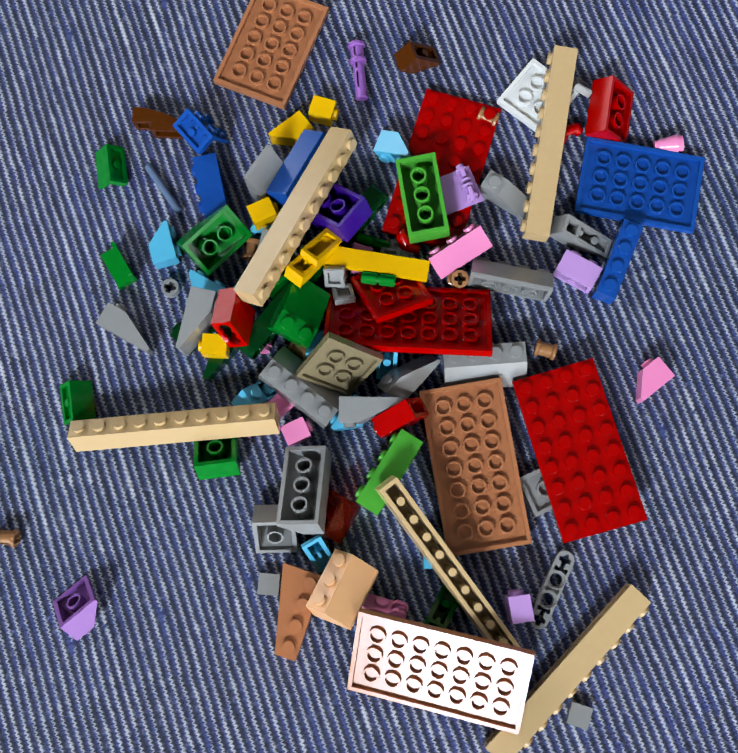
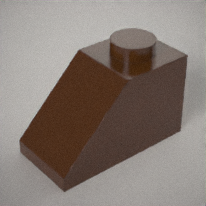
M409 41L394 54L400 72L414 74L441 64L435 47Z

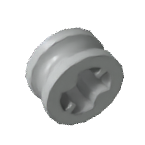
M169 278L161 284V291L166 297L175 298L180 294L181 287L176 280ZM174 284L175 290H171L168 293L167 286L171 287Z

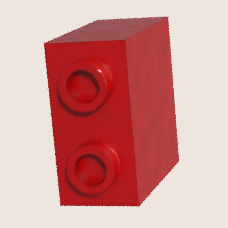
M234 287L219 289L211 320V325L229 348L248 346L255 316V310L250 303L243 302L233 290ZM221 325H226L231 328L232 333L230 339L229 336L224 333V329L220 328Z
M416 397L399 402L371 420L375 433L380 438L393 435L395 431L399 433L401 429L405 430L429 416V413L421 398Z

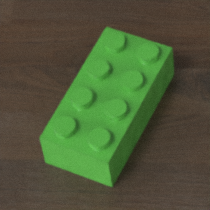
M435 152L395 160L410 244L450 237Z
M403 429L399 433L394 432L389 440L390 448L388 451L385 449L382 451L378 458V467H372L366 477L369 480L366 486L361 485L355 494L357 498L356 503L376 516L380 514L385 503L374 488L391 475L401 480L423 444L421 440Z

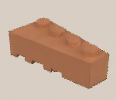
M286 562L283 563L275 655L296 661L312 617V612L306 607V604L321 574Z

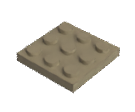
M328 332L298 367L296 377L342 395L351 396L383 361V354Z

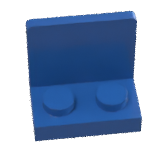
M187 108L172 125L188 144L201 155L214 140L224 144L230 142L226 137L227 133L219 126L216 127L213 123L214 119L209 114H203L197 109L194 111Z

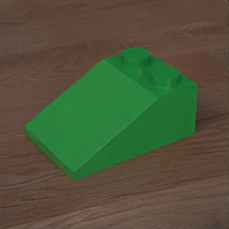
M225 204L189 230L176 243L197 267L209 276L244 244L252 234L228 205Z
M307 281L301 288L291 282L266 328L301 348H309L319 329L331 294L310 281Z
M238 438L194 441V469L199 480L241 475Z

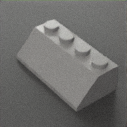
M484 257L473 259L467 287L485 289L543 302L547 301L554 288L553 274L548 273L545 269L532 270L528 269L525 265L511 266L505 261H497L496 263Z
M525 341L492 344V357L441 354L444 387L501 377L503 388L513 387V381L527 378Z
M283 346L259 374L258 379L320 427H326L339 410V396L345 395L296 377V370L303 361Z
M326 445L286 447L276 518L277 527L300 534L325 533L332 456Z

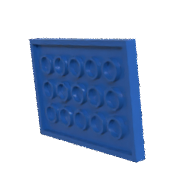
M587 136L573 213L616 221L627 219L643 226L692 234L695 229L705 157Z

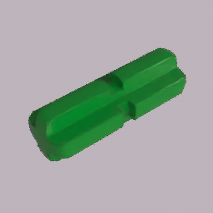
M358 233L356 243L368 247L373 246V248L381 250V247H390L389 241L379 238L374 239L372 236Z
M363 271L361 283L371 285L379 283V286L394 287L396 276L383 273L378 275L375 272Z

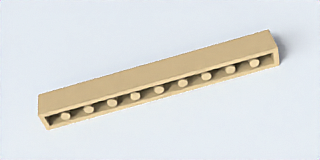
M555 45L552 52H548L546 64L549 65V69L545 71L543 82L546 83V88L542 89L540 98L543 101V107L539 108L537 119L541 120L540 125H537L535 130V137L538 139L537 144H534L532 149V156H535L534 163L531 162L529 174L532 177L526 187V193L529 196L523 206V212L526 215L520 224V231L523 232L522 239L546 243L550 236L578 49Z
M330 127L233 289L243 302L263 307L269 298L271 291L279 281L296 248L300 245L303 236L309 229L316 214H318L324 200L328 197L331 188L337 181L344 166H346L352 152L356 149L358 143L350 129Z
M276 402L74 420L70 422L67 439L75 451L80 452L280 434V414Z
M391 475L375 487L376 492L482 637L520 647L396 476Z
M626 583L527 693L519 735L495 729L483 743L485 748L490 753H518L523 747L527 748L534 739L533 735L537 731H542L547 726L548 718L552 714L556 715L562 709L564 700L567 697L570 699L577 692L576 687L580 682H585L592 674L591 670L595 665H601L606 659L605 654L610 649L613 650L621 642L619 638L634 628L635 620L638 617H643L648 612V606L651 602L632 584Z

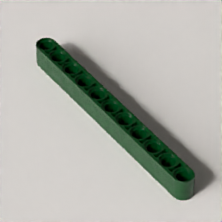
M370 185L362 195L367 200L373 212L372 215L348 242L342 240L339 246L349 248L356 240L358 233H362L388 201L389 195L376 185ZM321 266L308 281L317 286L324 278V266ZM291 281L284 286L253 323L248 346L236 347L250 359L254 360L276 335L275 332L266 327Z

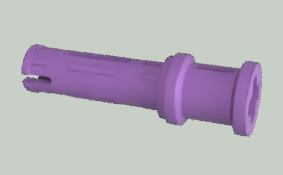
M354 40L348 43V49L351 54L349 63L353 67L355 98L357 101L368 99L364 68L367 59L364 56L365 43L362 40Z

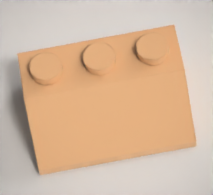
M335 548L306 607L314 616L351 630L379 571L355 555Z

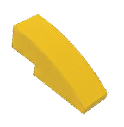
M325 228L301 249L300 255L287 265L284 276L301 288L328 260L340 245L342 239L328 228Z

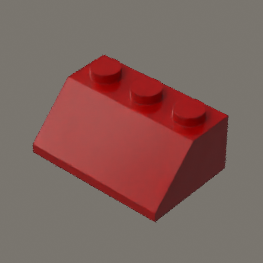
M614 75L593 80L585 135L627 143L634 92Z

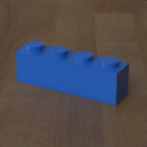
M303 130L266 190L273 202L279 205L285 204L325 137L324 132Z
M216 153L192 158L194 165H191V172L193 177L197 179V183L194 186L196 194L200 195L201 198L198 205L201 214L204 213L205 219L225 204L228 205Z
M624 219L619 225L591 298L609 305L616 299L643 230V225Z

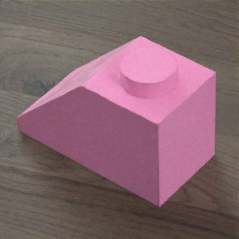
M660 357L654 360L649 358L640 365L643 369L637 373L635 401L638 404L646 400L675 376Z

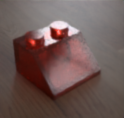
M329 489L325 533L322 535L341 544L361 507Z

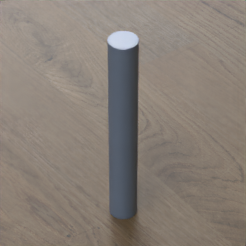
M147 164L145 170L176 214L181 213L183 209L152 164Z

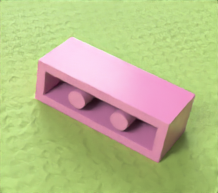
M470 224L463 229L464 233L458 237L453 235L446 240L447 244L441 248L436 246L429 251L430 255L426 258L430 261L431 266L440 279H443L493 247L481 225L476 224L474 226V224Z

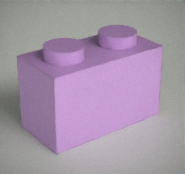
M567 249L553 272V276L588 294L603 268L596 261L587 260L581 257V254L577 251Z
M519 588L508 590V594L503 595L507 621L512 624L535 621L529 593Z

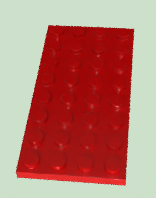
M426 89L408 148L412 156L435 152L440 177L456 171V166L459 164H463L466 167L469 166L478 186L497 122L495 126H492L491 122L484 119L479 120L477 117L483 106L486 107L484 117L487 120L493 119L495 114L501 112V109ZM397 180L382 228V233L395 237L399 229L404 228L407 230L399 180ZM472 206L447 215L450 237L453 235L458 237L464 233L463 229L467 225ZM450 237L418 243L433 248L436 246L441 248L447 244L446 240Z
M329 287L328 293L331 295L327 304L324 337L328 332H331L378 352L492 357L490 290L426 287L433 297V304L377 324L354 287L355 303L335 305L332 287Z
M593 358L513 381L514 391L562 542H571L648 520Z

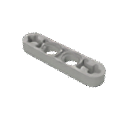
M562 550L555 554L532 606L534 615L538 616L541 610L537 609L538 604L542 608L549 609L548 613L543 611L541 618L544 619L543 623L539 622L536 625V620L529 622L536 629H543L548 625L573 568L575 560L573 554L569 551ZM566 554L569 563L564 564L562 567L563 570H566L564 574L559 570H554V567L560 568L562 561L559 560V557H564ZM554 573L561 576V583L557 586L552 585L550 582V577ZM550 593L552 595L553 601L550 605L542 603L541 598L543 594Z

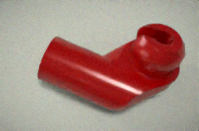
M574 122L566 126L564 144L570 135L580 136L583 133L580 123Z
M404 228L399 229L396 234V240L400 249L418 255L421 245L410 244L408 231Z

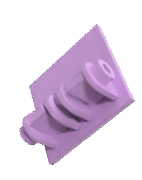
M459 164L456 166V171L440 177L447 215L484 201L469 166L466 167L463 164Z

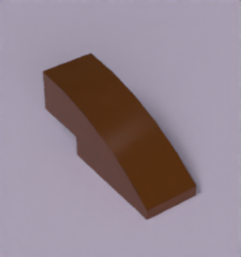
M133 107L132 123L137 130H151L155 138L184 139L172 126L178 119L160 111Z

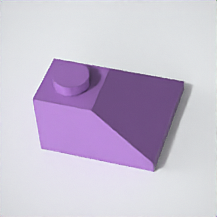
M88 575L83 576L53 601L60 628L77 641L95 625L98 601Z

